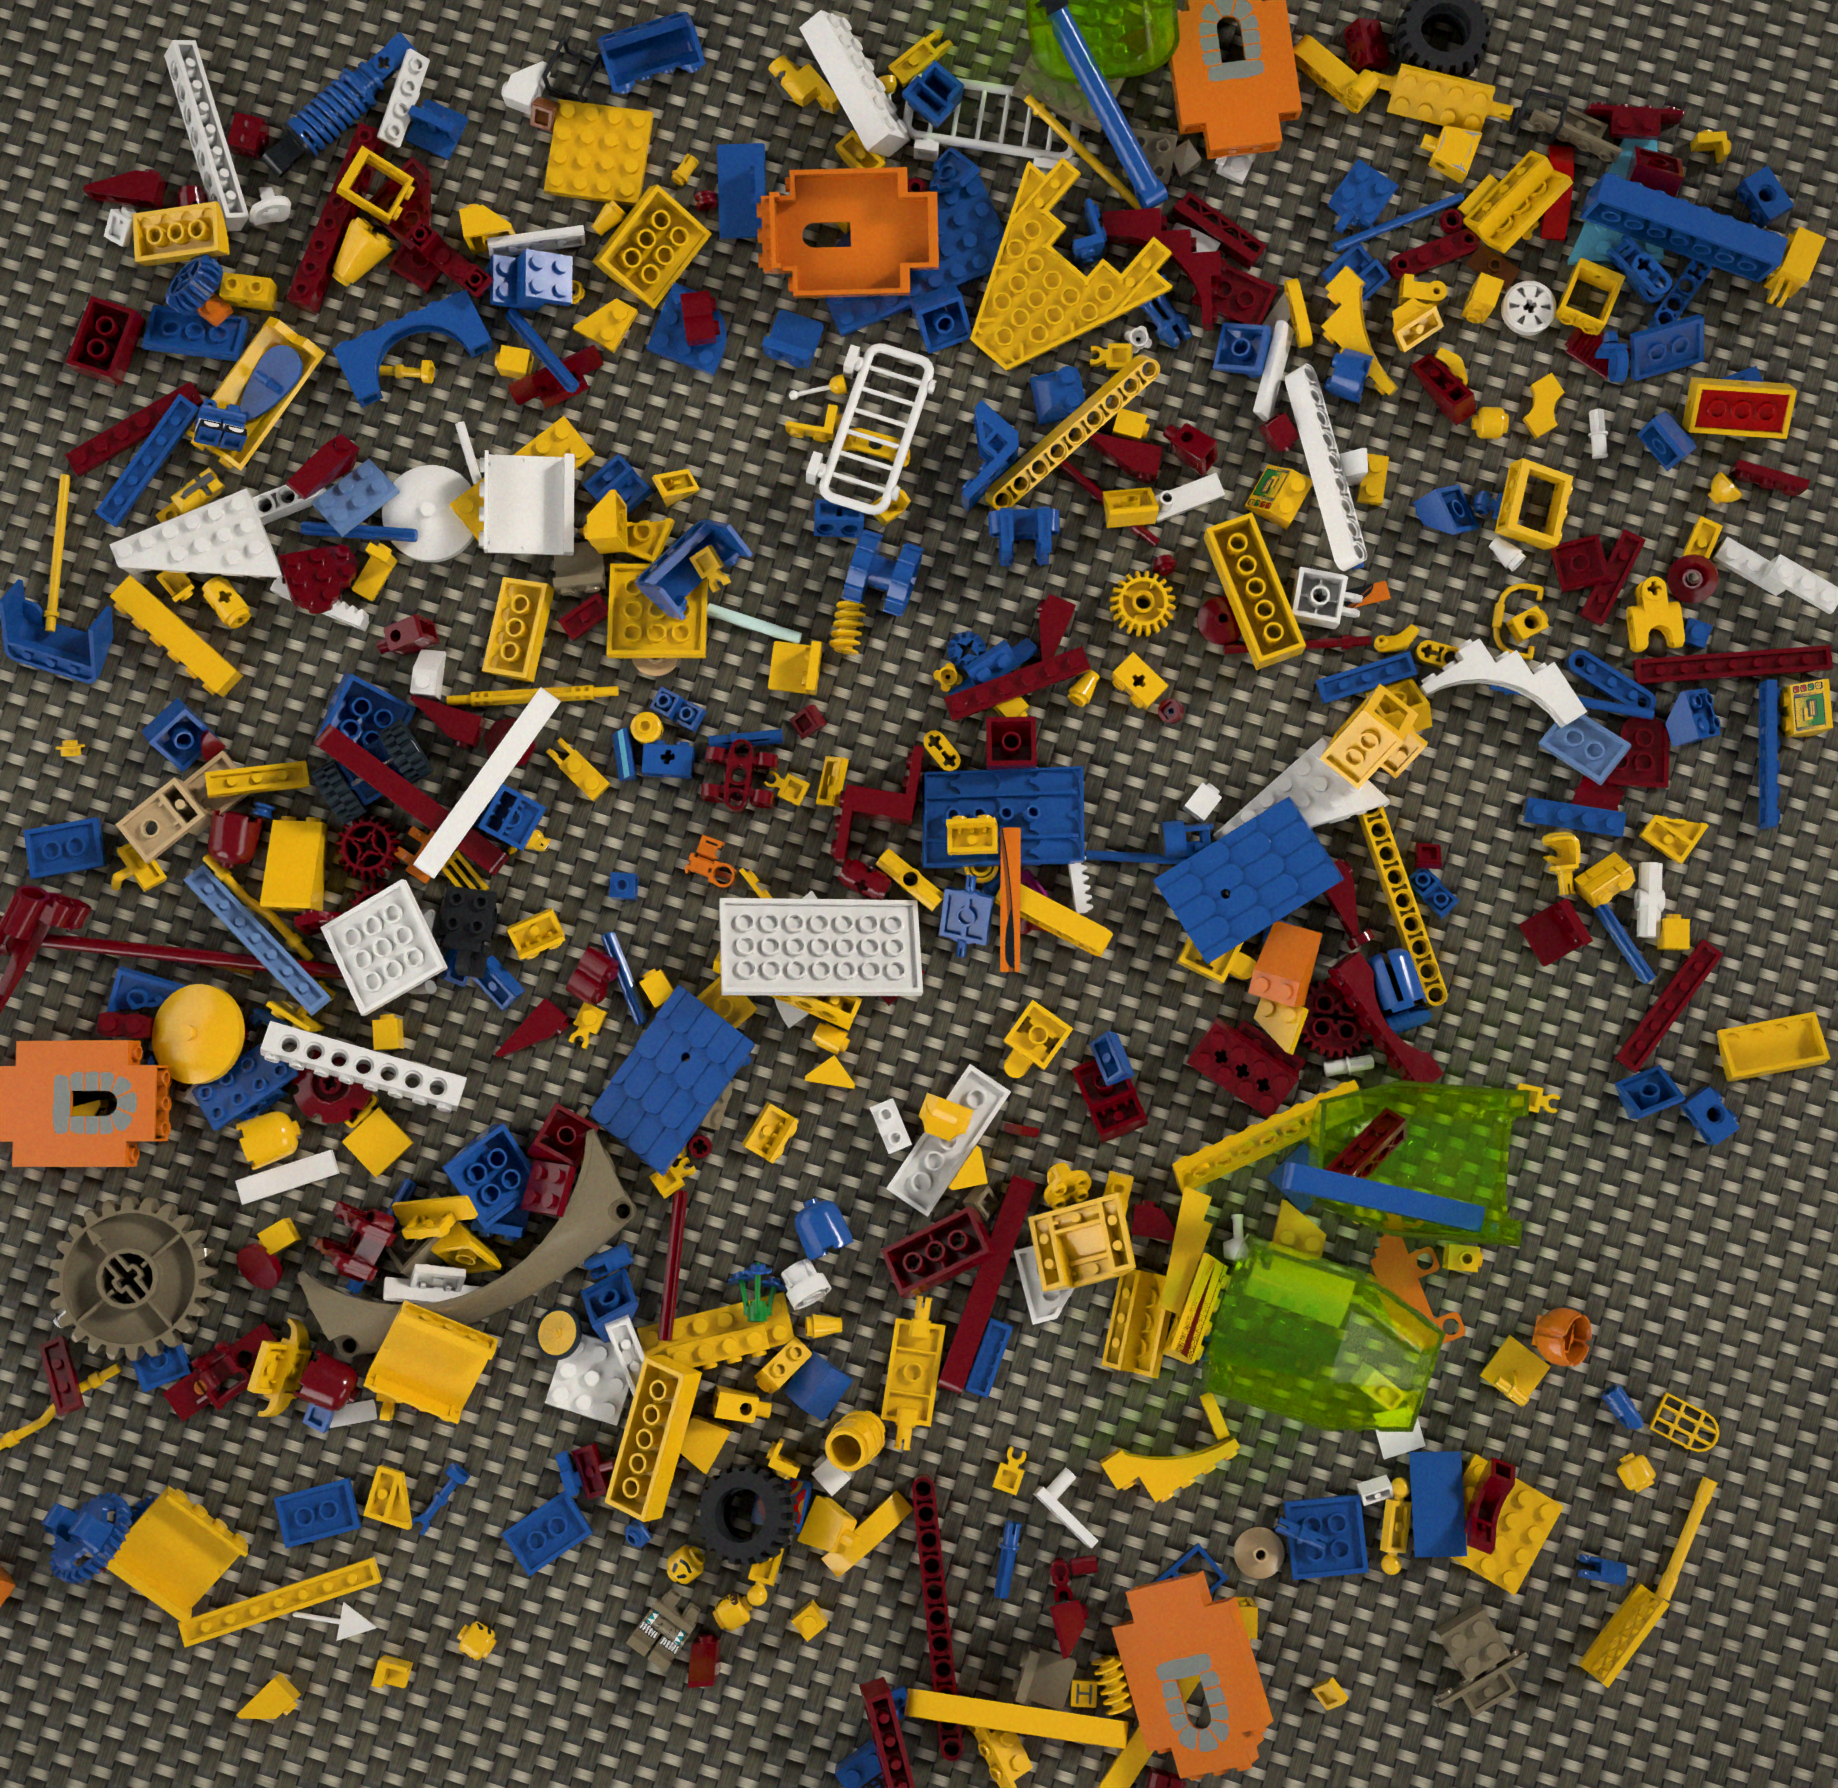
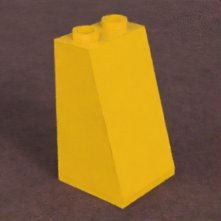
M281 816V820H273L260 899L261 907L273 911L302 912L309 909L323 911L328 825L321 822V818L306 817V821H296V817Z

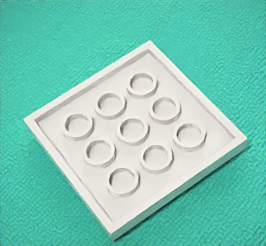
M401 879L320 927L361 1016L370 1014L448 968L407 880Z

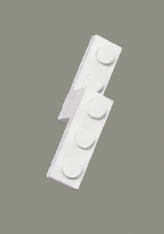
M1726 537L1713 557L1714 561L1775 596L1788 590L1828 614L1833 613L1838 605L1837 586L1781 554L1769 561L1731 538Z

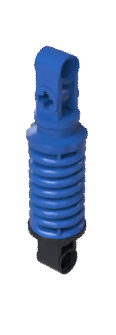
M400 32L367 63L361 61L355 71L352 72L344 68L338 76L339 80L334 79L331 82V86H326L324 92H319L317 98H313L310 104H306L303 107L304 111L299 110L296 114L297 117L294 116L282 124L287 135L276 145L272 146L261 157V160L278 178L284 176L304 155L315 161L318 156L317 151H324L326 149L322 139L328 144H332L334 139L331 137V134L335 138L340 136L337 128L342 132L347 130L344 121L347 125L352 126L354 120L350 116L358 120L361 117L360 113L365 114L370 108L377 105L374 98L375 94L378 91L382 92L385 89L384 83L401 68L406 51L408 49L418 51ZM381 61L384 64L388 62V69L384 67L380 69L379 62Z

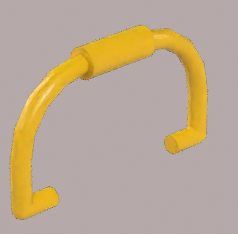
M1528 583L1514 584L1507 587L1500 595L1498 603H1495L1491 628H1493L1494 640L1498 648L1503 652L1508 651L1510 654L1514 652L1508 649L1500 638L1499 629L1502 627L1506 597L1515 590L1527 589L1537 591L1536 600L1542 601L1544 592L1542 586ZM1529 646L1527 654L1520 652L1519 654L1524 660L1530 661L1533 659L1535 647Z

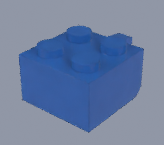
M1358 159L1329 201L1328 207L1337 212V215L1341 217L1334 229L1343 234L1349 224L1356 225L1362 230L1371 228L1393 198L1399 185Z

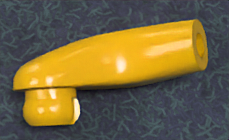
M1440 347L1434 357L1443 362L1449 368V371L1466 386L1468 377L1462 358Z
M1410 624L1398 635H1379L1374 641V648L1381 653L1403 651L1411 645L1420 630L1413 624Z

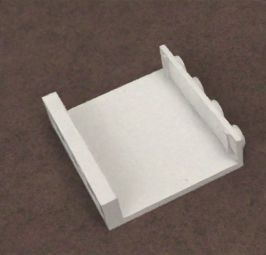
M485 450V458H480V472H485L484 482H480L479 495L484 497V507L479 506V521L484 522V531H479V546H484V553L573 556L575 454L565 453V457L491 455L489 450Z

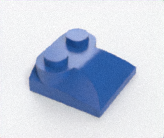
M1223 323L1213 369L1245 374L1250 378L1261 376L1271 344L1270 326Z
M1065 366L1059 371L1029 378L1039 425L1064 421L1085 402L1081 377L1077 367Z

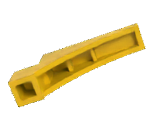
M1345 266L1325 287L1329 291L1327 297L1335 305L1339 303L1342 305L1321 326L1325 330L1323 336L1332 344L1336 341L1342 347L1339 351L1340 353L1345 348L1373 356L1366 378L1370 376L1376 382L1373 386L1382 395L1385 393L1392 395L1398 387L1388 377L1378 362L1365 327L1362 291L1366 283L1349 266Z
M1230 1436L1205 1449L1175 1456L1138 1455L1124 1452L1119 1447L1099 1461L1117 1490L1121 1488L1126 1490L1136 1483L1135 1479L1140 1477L1155 1503L1159 1500L1162 1503L1174 1495V1490L1179 1487L1184 1489L1195 1482L1194 1477L1201 1473L1206 1475L1217 1467L1215 1464L1220 1460L1224 1459L1227 1461L1238 1454L1236 1450L1240 1448V1445L1233 1436Z

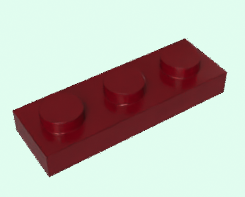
M1741 459L1731 465L1729 475L1736 477V480L1740 482L1751 481L1758 483L1761 488L1782 490L1783 494L1788 496L1802 494L1808 489L1810 482L1809 479Z
M1245 1019L1236 1028L1238 1032L1297 1072L1306 1063V1060L1296 1053H1293V1055L1286 1053L1272 1037Z
M59 1336L38 1345L56 1414L62 1417L85 1407L66 1337Z

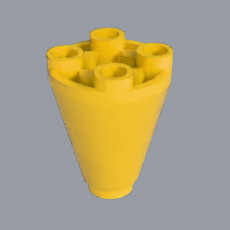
M359 217L351 220L333 267L334 272L332 276L346 287L350 283L356 282L393 250L391 246L394 242L384 234L373 232L374 226Z

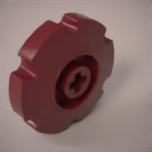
M313 1050L314 1055L311 1059H318L322 1054L318 1050ZM336 1057L332 1060V1064L337 1067H341L346 1063V1060L342 1057ZM360 1064L356 1070L361 1074H366L371 1068L366 1064ZM307 1068L297 1070L299 1076L292 1080V1084L299 1087L298 1093L294 1094L298 1107L310 1118H316L320 1114L322 1123L339 1124L352 1120L354 1118L353 1111L356 1108L363 1111L369 1104L373 1091L363 1088V1084L356 1082L346 1084L339 1081V1077L332 1075L321 1077L314 1074V1070ZM330 1080H334L337 1083L336 1088L329 1084Z

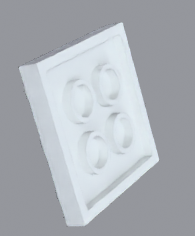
M582 1333L580 1344L575 1352L565 1359L558 1360L545 1403L617 1426L630 1387L612 1343L609 1341L604 1343L600 1338Z

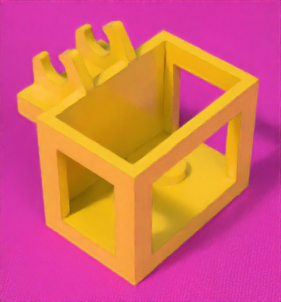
M1379 683L1335 732L1319 759L1359 790L1379 767L1396 779L1425 749L1428 742L1414 732L1413 724L1419 714ZM1382 698L1405 715L1398 730L1374 712Z

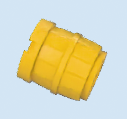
M852 1410L834 1425L825 1442V1452L831 1464L839 1470L846 1472L856 1471L869 1464L885 1445L884 1433L886 1431L880 1418L867 1410L865 1412Z

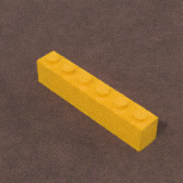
M131 575L110 595L116 602L113 606L123 615L130 614L134 618L131 622L141 631L146 629L151 633L149 639L158 647L164 645L169 650L166 654L176 663L183 662L187 666L184 670L196 680L199 677L205 683L202 687L211 695L217 693L224 697L243 677L238 670Z

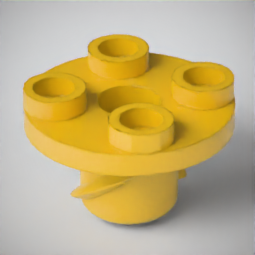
M1057 1163L1047 1172V1182L1049 1185L1045 1189L1044 1199L1053 1210L1063 1208L1075 1201L1082 1202L1089 1196L1087 1191L1091 1187V1178L1085 1171H1071L1068 1164Z

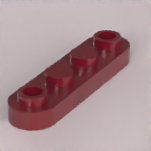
M1469 228L1460 230L1394 256L1388 265V273L1397 281H1400L1404 274L1419 275L1473 254L1480 245V238ZM1469 237L1472 243H1467L1465 238ZM1398 263H1403L1405 268H1399Z

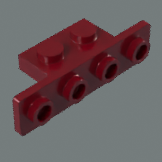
M1594 102L1587 106L1583 114L1594 119L1610 120L1609 137L1658 140L1660 137V125L1678 124L1684 117L1685 111L1677 110L1675 107L1659 109L1653 108L1650 105L1629 107L1628 104H1617L1614 106L1605 105L1603 102Z
M591 345L560 360L578 381L579 387L576 389V392H567L549 369L545 367L508 385V389L516 404L521 405L539 396L545 409L589 389L583 375L604 365L596 346Z

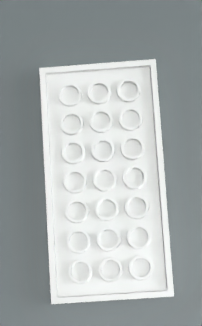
M720 898L722 995L922 996L923 994L917 900Z

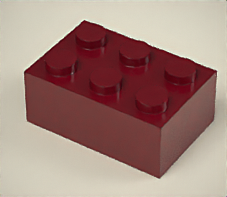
M90 296L65 363L77 373L121 387L146 320L137 310Z

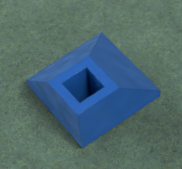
M1707 688L1680 692L1665 723L1672 747L1687 745L1721 735V724L1718 717L1715 716L1713 698Z

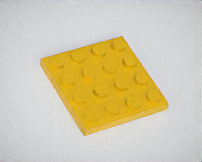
M558 99L560 106L555 117L544 193L547 195L607 203L613 200L616 204L635 206L642 194L654 118L653 112Z
M610 564L606 654L608 658H706L708 577L685 597L687 604L683 614L686 618L679 620L667 616L635 585L636 578L651 564Z
M1475 1453L1472 1454L1462 1472L1465 1520L1476 1484L1488 1463L1487 1460ZM1515 1478V1485L1506 1497L1498 1517L1496 1544L1493 1553L1490 1555L1467 1546V1556L1451 1558L1515 1596L1564 1506Z

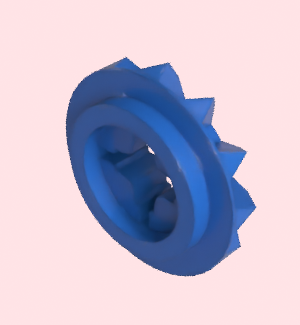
M970 631L957 633L950 639L947 648L951 663L962 670H965L964 667L986 652L985 641L978 634ZM972 642L971 651L974 653L972 655L967 654L961 659L963 650L959 645L966 647Z

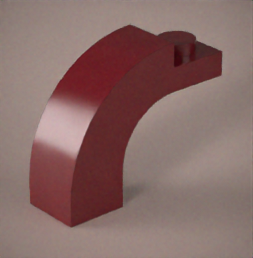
M1491 1457L1476 1484L1467 1511L1464 1532L1467 1533V1546L1490 1555L1495 1550L1498 1517L1506 1497L1515 1485L1516 1466Z

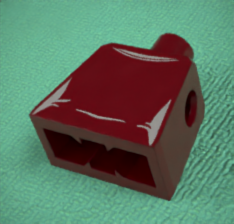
M1185 423L1180 430L1172 424L1168 425L1165 429L1163 437L1171 441L1172 454L1201 477H1204L1218 459L1217 441L1188 423Z
M418 614L383 629L385 638L376 641V646L381 654L391 651L401 656L440 644L434 622Z

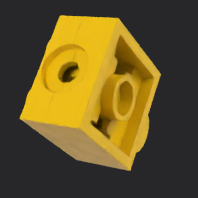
M1800 226L1792 234H1787L1785 238L1788 241L1781 264L1766 277L1767 280L1764 287L1770 289L1766 303L1772 304L1778 296L1775 306L1781 308L1787 297L1791 298L1808 282L1826 237Z
M1188 937L1176 963L1218 984L1225 982L1228 973L1242 980L1251 978L1257 962L1252 957L1240 952L1243 945L1241 943L1207 964L1190 937Z
M1032 1000L1003 1040L1005 1044L1013 1049L1004 1062L1005 1073L1012 1078H1020L1025 1075L1032 1064L1045 1070L1073 1028Z

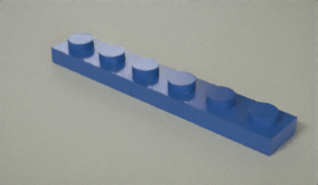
M181 394L177 396L95 511L97 515L114 527H119L196 419L200 410L198 406Z
M1769 679L1759 684V829L1766 830L1777 827L1781 816L1780 810L1777 809V799L1780 797L1781 791L1780 785L1777 784V775L1780 772V761L1777 760V750L1780 748V737L1777 735V726L1780 723V712L1777 711L1780 688L1777 687V680Z

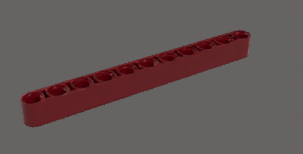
M919 1474L912 1482V1496L933 1690L939 1693L942 1689H949L953 1692V1695L958 1696L935 1484L931 1476ZM926 1481L930 1484L931 1488L926 1493H920L916 1489L917 1483ZM922 1507H929L933 1510V1515L928 1519H924L919 1515V1511ZM925 1533H933L936 1536L935 1542L932 1544L924 1543L922 1536ZM930 1558L936 1559L939 1565L936 1569L929 1570L924 1565L926 1560ZM937 1584L941 1587L942 1591L939 1595L932 1596L927 1591L928 1587ZM936 1610L944 1614V1618L938 1622L933 1621L930 1617L931 1613ZM942 1636L947 1640V1644L944 1647H937L933 1644V1640L936 1637ZM944 1662L950 1666V1669L946 1673H940L936 1670V1666ZM937 1721L942 1757L948 1761L958 1760L963 1753L961 1725L954 1723L952 1725H945L943 1722ZM949 1741H954L958 1744V1748L955 1751H948L944 1747L945 1744Z

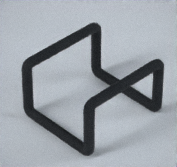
M562 37L542 75L546 89L570 101L586 103L583 91L595 68L603 69L605 67L602 55L597 54L595 59L592 60L569 49L566 38ZM562 46H564L566 53L591 64L578 90L579 99L551 87L547 78Z
M1529 88L1525 91L1521 107H1517L1514 110L1509 134H1514L1524 113L1532 115L1534 110L1526 109L1529 94L1561 101L1564 104L1559 123L1552 134L1549 133L1547 144L1551 145L1563 126L1569 100L1566 97Z

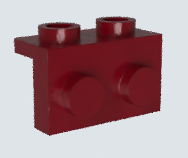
M1358 18L1344 28L1343 32L1351 67L1356 74L1365 68L1385 69L1390 65L1380 20Z

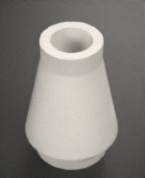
M1499 536L1489 545V548L1495 553L1503 566L1511 571L1516 570L1526 558L1523 550Z

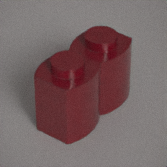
M709 290L680 294L688 346L717 343L716 336L721 334L719 321H714L713 312H717L715 297H710Z
M588 947L582 955L577 969L569 979L566 990L589 1005H597L605 999L608 983L613 981L618 975L620 962L597 947Z
M104 1012L98 1016L97 1033L117 1038L152 1039V1028L155 1018L141 1014L127 1015L116 1012Z

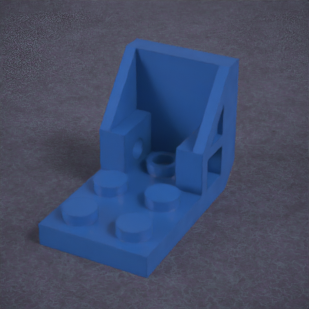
M982 400L975 406L974 425L979 458L984 463L978 470L980 474L974 480L970 478L962 487L961 506L968 512L983 497L988 487L1000 478L1017 460L1019 448L1018 431Z

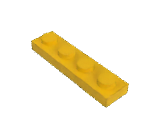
M306 761L205 772L208 799L310 787Z

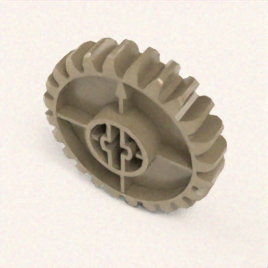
M126 1196L121 1206L114 1200L105 1201L102 1206V1213L93 1209L85 1211L84 1220L86 1225L80 1223H71L69 1225V1233L74 1239L73 1241L59 1240L56 1247L64 1254L63 1259L50 1261L49 1267L60 1272L59 1278L49 1280L47 1287L51 1290L60 1291V1296L54 1298L50 1305L52 1309L64 1308L66 1311L58 1321L60 1327L76 1326L71 1336L73 1342H83L90 1339L88 1351L91 1354H97L106 1349L107 1357L110 1360H118L126 1352V1356L130 1361H138L143 1358L145 1351L151 1357L162 1355L164 1344L172 1348L180 1346L182 1344L180 1331L187 1334L197 1331L198 1326L192 1316L208 1315L210 1309L201 1300L202 1297L216 1295V1289L207 1285L206 1279L218 1275V1269L205 1266V1261L215 1255V1251L213 1248H200L199 1246L207 1236L205 1230L189 1231L194 1222L193 1216L186 1214L176 1218L178 1207L173 1203H168L160 1208L157 1198L147 1197L140 1204L135 1196ZM131 1254L140 1255L145 1261L137 1263ZM129 1272L138 1273L134 1278L137 1284H129V1281L133 1278ZM129 1293L135 1300V1303L127 1301L121 1295Z

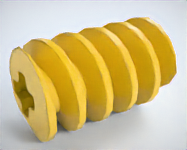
M840 601L836 604V607L841 611L835 612L834 616L838 620L833 622V627L837 630L831 631V636L835 639L830 640L829 645L838 653L858 655L859 652L854 650L853 646H858L861 643L854 638L862 636V632L856 630V627L864 626V623L859 621L858 618L866 617V614L861 612L860 608H866L867 606L853 601Z
M1108 1655L1093 1660L1091 1662L1092 1665L1100 1666L1099 1669L1094 1671V1674L1103 1676L1102 1679L1097 1681V1684L1106 1686L1105 1689L1100 1691V1694L1109 1696L1108 1699L1103 1701V1704L1112 1706L1111 1709L1106 1711V1714L1114 1715L1131 1708L1134 1703L1132 1696H1130L1129 1686H1127L1126 1676H1124L1123 1666H1121L1120 1656Z

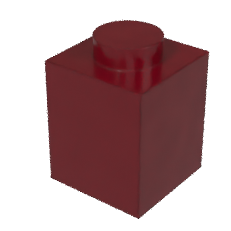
M1277 413L1258 427L1273 452H1287L1296 445L1294 441L1300 438L1286 413Z

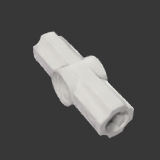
M1639 863L1638 888L1634 895V907L1637 910V937L1660 938L1661 912L1665 907V892L1662 890V863Z

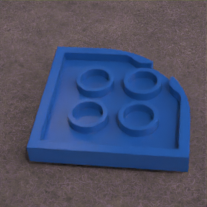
M673 282L646 347L647 351L715 376L727 342L726 327L722 314L718 308L717 312H713L714 321H719L721 334L716 336L717 343L688 346L680 294L697 291Z

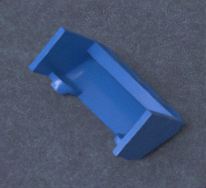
M702 519L689 528L636 578L635 585L667 616L684 620L686 616L683 612L686 610L687 604L685 597L704 580L701 579L689 559L706 546L712 545L723 562V567L726 566L728 568L738 561L739 555L751 557L753 553L730 524Z
M18 579L0 600V619L6 655L10 659L84 683H94L101 674L113 640L112 607L106 606L88 628V633L57 623L55 632L45 631L46 620L43 609L39 604L25 599L23 580Z

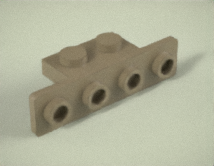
M1567 108L1563 126L1556 139L1574 144L1581 151H1589L1606 162L1616 163L1622 152V148L1601 139L1607 129V124L1575 109ZM1534 109L1528 123L1538 131L1552 134L1559 123L1561 112L1558 118Z
M1515 1648L1510 1650V1656L1468 1682L1463 1678L1460 1680L1461 1685L1453 1690L1451 1687L1438 1693L1439 1698L1435 1700V1703L1441 1709L1462 1697L1472 1716H1477L1518 1691L1506 1670L1528 1658V1654L1522 1649L1517 1650Z

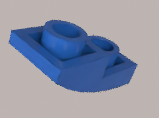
M660 687L649 706L653 711L694 733L707 713L703 708L663 687Z
M1418 868L1408 878L1412 891L1441 920L1459 903V899L1441 884V880L1429 869Z

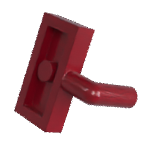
M597 1442L571 1451L587 1499L607 1494L610 1484L607 1472L614 1470L617 1457L603 1462Z

